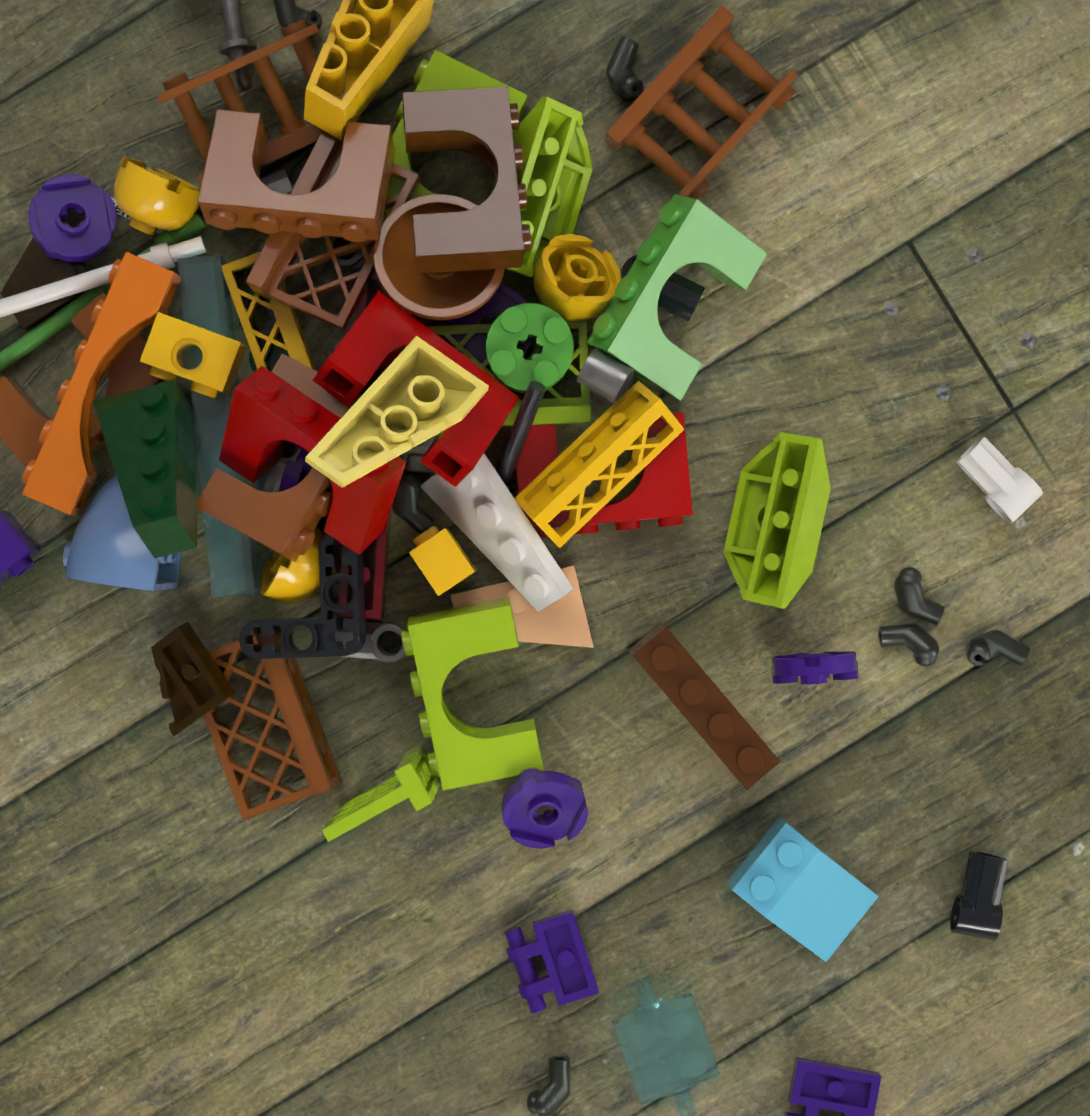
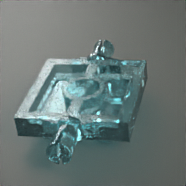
M643 977L642 980L647 994H645L642 982L639 979L633 982L642 1006H639L632 1014L611 1022L636 1095L641 1105L662 1097H674L680 1116H688L684 1102L689 1114L695 1116L697 1110L689 1090L698 1083L719 1076L720 1072L693 995L688 992L672 999L657 1000L651 978Z

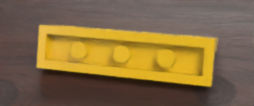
M260 252L222 265V272L257 369L261 366L268 369L265 359L273 344L288 351L290 358L316 371L295 309L273 299L270 300V303L261 300L260 296H253L240 290L234 273L254 266ZM284 281L280 291L289 294ZM242 296L252 301L248 310ZM258 304L274 312L276 322L269 337L253 329L251 318ZM279 330L285 344L275 340ZM257 337L266 341L262 351Z
M638 380L514 499L519 507L542 531L561 548L667 447L684 428L662 400ZM661 416L668 425L655 437L647 438L648 428ZM625 450H633L631 460L624 467L615 468L617 457ZM593 480H601L600 490L592 497H584L585 488ZM562 510H570L569 519L557 531L548 524Z

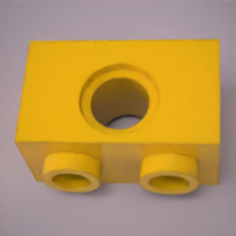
M158 312L140 362L151 366L149 373L151 376L165 381L174 380L177 376L193 382L190 390L215 399L218 391L227 395L230 394L247 346L239 341ZM191 347H199L203 355L202 362L194 369H186L182 361L183 354Z
M433 526L413 539L417 547L409 553L438 596L477 571L448 528L439 531L436 526Z

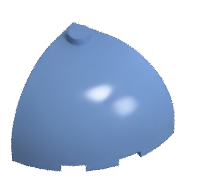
M115 475L99 488L84 509L72 541H67L65 544L63 565L66 566V578L118 587L159 591L178 588L182 552L158 558L153 557L132 526L120 485Z

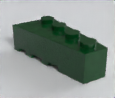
M176 380L94 400L93 404L132 526L154 558L197 548L195 412Z

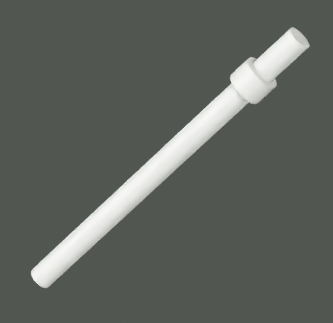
M198 236L170 246L168 242L150 247L151 252L139 255L138 257L163 268L170 269L176 267L175 262L206 253L207 250L202 236ZM113 264L0 299V318L108 284V277Z

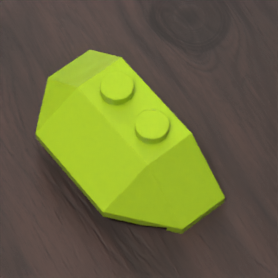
M542 97L519 124V130H514L513 142L521 143L523 170H516L517 183H525L527 210H520L521 224H529L531 251H524L522 267L505 269L530 278L533 276L540 253L548 246L549 242L556 236L573 234L593 170L587 139L582 128L584 124L582 113L549 97ZM494 181V184H493V187H492L491 194H492V192H493V190H494V188H495V186H496V182H495V181Z
M780 432L772 439V443L762 449L741 469L723 553L740 587L739 591L743 600L786 609L813 572L831 486L822 439Z

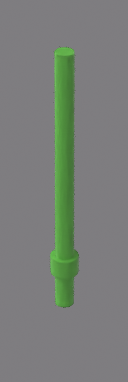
M196 213L181 228L172 231L164 230L154 237L155 243L136 256L151 252L150 247L168 242L170 246L189 240L205 229L207 225L200 215ZM108 283L87 290L0 352V373L71 324L70 319L102 292L108 294L112 284Z

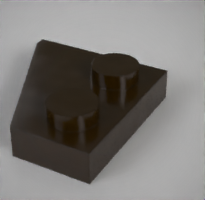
M32 238L0 294L3 298L88 272L89 270L83 261L67 262L48 257L35 242L34 238ZM86 291L14 313L22 328L28 331Z
M189 622L178 626L151 647L155 667L160 673L159 684L162 698H170L174 721L169 723V729L173 736L186 730L236 693Z

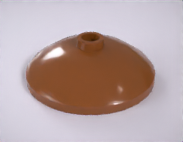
M426 195L402 204L384 221L380 241L375 240L374 245L375 272L384 292L402 309L425 319L449 320L463 317L476 311L495 294L502 281L505 268L444 272L441 274H416L413 215L461 212L477 207L476 204L452 195Z

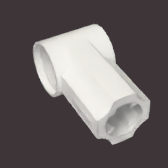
M981 437L956 461L960 468L986 494L985 499L991 508L1010 524L1043 495L1039 485L1022 469L1014 468L986 437Z

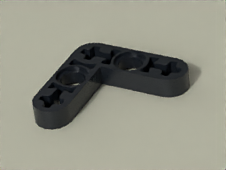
M326 533L319 544L321 617L250 621L240 632L239 643L243 652L255 659L339 657L353 655L360 651L366 640L363 552L358 555L350 549V553L343 554L342 568L352 567V574H332V568H341L340 555L332 553V545H338L339 541ZM340 580L347 581L353 590L352 599L346 605L338 604L332 595L334 585ZM333 611H353V617L344 618L345 630L353 632V640L347 641L345 648L342 641H336L335 633L343 629V617L334 618ZM300 625L309 628L313 636L312 644L306 650L298 649L292 639L294 630ZM260 631L264 635L281 634V643L264 644L261 651L260 644H254L253 635L260 634Z

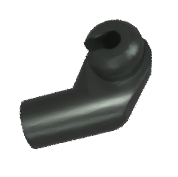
M273 0L277 18L282 28L302 19L305 20L307 26L316 23L319 30L322 27V17L318 11L313 9L309 12L298 7L295 0ZM315 33V34L309 36L308 38L314 37V36H316L318 33Z
M620 37L606 68V76L615 95L628 102L637 99L644 90V84L642 80L637 79L631 68L639 44L627 37Z
M410 471L404 472L392 508L399 518L417 533L422 534L432 525L435 519L418 506V488L421 487L419 476Z
M913 567L903 568L894 583L899 606L904 612L937 625L942 618L945 606L924 597L921 585L922 575L917 569Z
M919 625L879 626L878 635L881 647L905 645L914 653L915 662L920 666L927 667L936 662L937 654L939 653L937 640Z
M992 630L975 636L966 646L967 658L970 663L976 666L985 665L987 660L999 655L1020 666L1024 663L1030 652V647L1000 630Z
M553 1056L549 1058V1083L542 1091L536 1090L531 1092L527 1098V1108L532 1114L551 1116L569 1097V1057Z

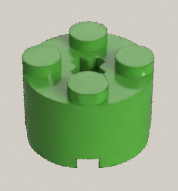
M523 303L507 308L493 322L487 335L486 354L492 372L501 383L517 392L526 393L531 381L543 384L546 390L554 386L567 372L573 357V337L568 324L556 311L541 304ZM528 338L536 339V347L542 349V353L533 354L531 360L524 359L523 351L517 349L518 344H526Z

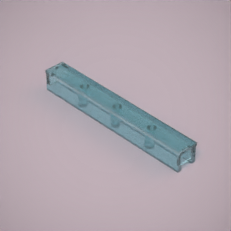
M214 253L212 256L178 259L179 276L182 278L180 289L184 322L235 340L231 296L227 290L226 280L222 272V265L227 264V259L221 253ZM199 347L187 349L189 370L198 367L202 362L203 355ZM238 373L229 395L218 391L214 399L191 390L192 407L195 412V436L201 494L216 468L250 486L249 480L219 461L234 389L239 385ZM203 512L212 598L244 594L249 596L261 595L259 592L260 580L256 541Z

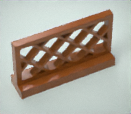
M322 130L290 195L306 194L317 190L333 177L340 163L343 141ZM394 163L392 164L391 176L405 181V184L399 195L386 199L385 209L393 207L390 214L402 204L410 201L420 180L419 174ZM384 211L383 220L385 221L387 219L386 211ZM282 231L269 234L246 280L254 294L269 301L271 299L276 300L345 331L375 271L374 246L369 255L366 247L375 245V240L353 242L334 249L330 236H324L329 251L305 260L301 247L308 237L299 233ZM362 250L366 261L362 270L344 277L337 258ZM298 255L300 262L293 264ZM332 260L339 279L315 288L308 268ZM304 271L310 290L294 296L280 291L287 276ZM355 283L351 292L349 293L347 285ZM342 288L346 302L339 316L323 310L318 296ZM313 298L315 306L305 301Z
M260 632V634L253 635L254 644H260L262 651L264 644L281 643V634L264 635ZM239 641L212 650L209 654L216 664L226 668L223 675L227 681H229L233 671L252 680L244 701L233 695L225 700L241 708L233 727L218 720L215 712L217 707L207 713L204 718L242 818L245 820L308 796L329 791L339 785L342 779L296 658L261 659L256 674L236 665L242 650ZM232 652L229 661L221 658V656ZM264 671L266 672L268 680L262 677ZM259 684L273 690L276 702L271 714L251 704ZM247 711L267 720L259 740L239 731ZM279 711L281 712L283 719L277 717ZM274 724L288 730L291 742L286 753L265 744ZM224 733L229 734L227 741ZM236 738L256 747L248 767L233 759L231 748ZM262 751L283 760L274 780L254 771ZM294 751H296L298 759L292 757ZM288 764L303 770L309 785L308 787L296 791L281 784ZM239 772L244 774L242 780L240 778ZM250 778L271 787L265 802L253 807L245 791ZM277 791L286 794L274 799Z

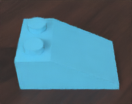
M780 816L727 881L733 892L825 962H827L879 897Z

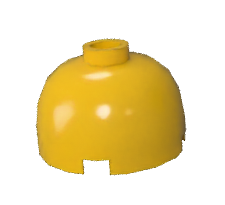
M123 156L114 181V196L120 210L131 217L129 223L131 227L153 235L156 228L171 231L181 228L191 220L199 206L198 200L201 190H198L197 186L159 168L158 170L150 167L145 169V162Z
M565 234L554 237L540 253L533 271L535 294L541 305L556 311L567 321L579 322L594 318L609 306L615 296L616 286L621 280L620 268L613 256L606 249L601 254L597 249L591 247L593 240L585 236Z
M315 527L313 531L315 537L311 547L304 555L298 557L296 563L275 551L271 561L266 560L260 582V594L271 600L286 604L302 603L317 594L320 589L319 544L325 535L318 527ZM332 568V574H335L336 568Z

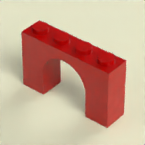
M378 291L312 381L349 407L373 374L380 369L388 367L410 342L418 336L489 385L488 391L463 420L440 432L420 460V462L456 488L474 469L516 405L519 397L511 392L503 383L494 379L473 363L469 357L460 353L439 337L432 329L426 327L386 295Z
M261 366L234 389L219 461L254 484L279 461L284 440L295 443L311 452L341 418ZM398 456L343 488L330 480L333 489V500L324 532L360 555L384 531L407 461Z
M684 412L672 413L684 430L642 469L640 480L634 491L621 502L601 508L575 534L599 532L598 524L614 522L616 531L641 529L640 520L657 519L658 527L683 525V516L693 515ZM661 416L648 428L647 438L655 437L668 425ZM555 424L531 426L516 464L518 494L558 457ZM562 510L548 524L556 531V528L561 527L569 519L570 510ZM523 511L539 537H548Z

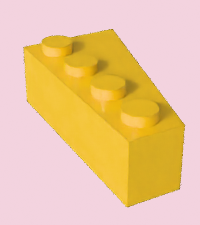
M342 0L340 8L336 11L327 41L323 44L306 87L304 120L342 140L345 136L347 122H356L430 24L434 0Z

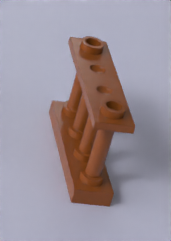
M723 5L609 128L605 136V142L616 152L624 144H627L630 148L634 145L682 189L678 195L698 200L710 187L705 180L773 106L780 111L796 93L791 86L798 74L793 69L779 82L731 38L733 33L729 29L735 16ZM711 49L716 54L719 51L724 54L768 95L752 113L746 110L703 70L705 65L701 60ZM682 80L687 85L692 83L739 126L723 145L674 101L676 96L672 94V91ZM653 112L658 116L663 114L710 157L709 161L695 176H692L645 133L647 128L643 123Z
M304 19L280 29L283 38L191 80L188 79L185 72L162 83L165 91L158 94L157 98L160 104L172 98L175 99L204 160L201 163L204 171L211 135L190 90L213 80L228 111L247 112L229 73L252 62L282 125L279 127L281 136L266 142L262 166L318 140L322 129L310 122L305 124L302 117L297 118L268 56L292 44L309 81L317 62V57L308 37L319 32L316 23L307 26ZM204 171L196 175L200 187L202 186Z

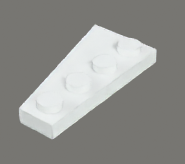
M485 454L482 455L474 469L456 488L438 474H435L421 485V488L538 612L574 589Z

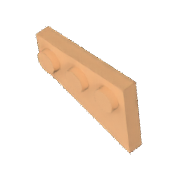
M574 565L560 568L574 589L539 612L509 581L450 595L453 608L509 597L519 642L594 648Z

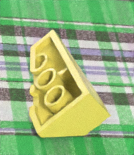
M416 336L305 457V462L343 488L462 421L488 391L489 385Z

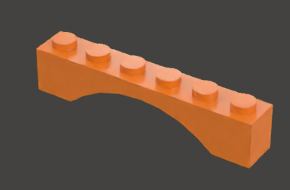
M125 252L122 260L117 259L108 277V283L112 285L105 300L100 299L93 310L91 323L94 324L89 339L88 341L83 339L75 352L73 362L77 366L71 380L66 379L57 394L56 403L60 404L55 418L54 420L49 419L41 431L39 443L43 446L37 460L32 459L23 473L22 483L25 484L22 495L66 514L81 515L97 478L91 455L90 422L93 401L95 400L99 384L111 362L125 345L147 327L153 325L158 312L167 315L182 280L175 272L129 252Z

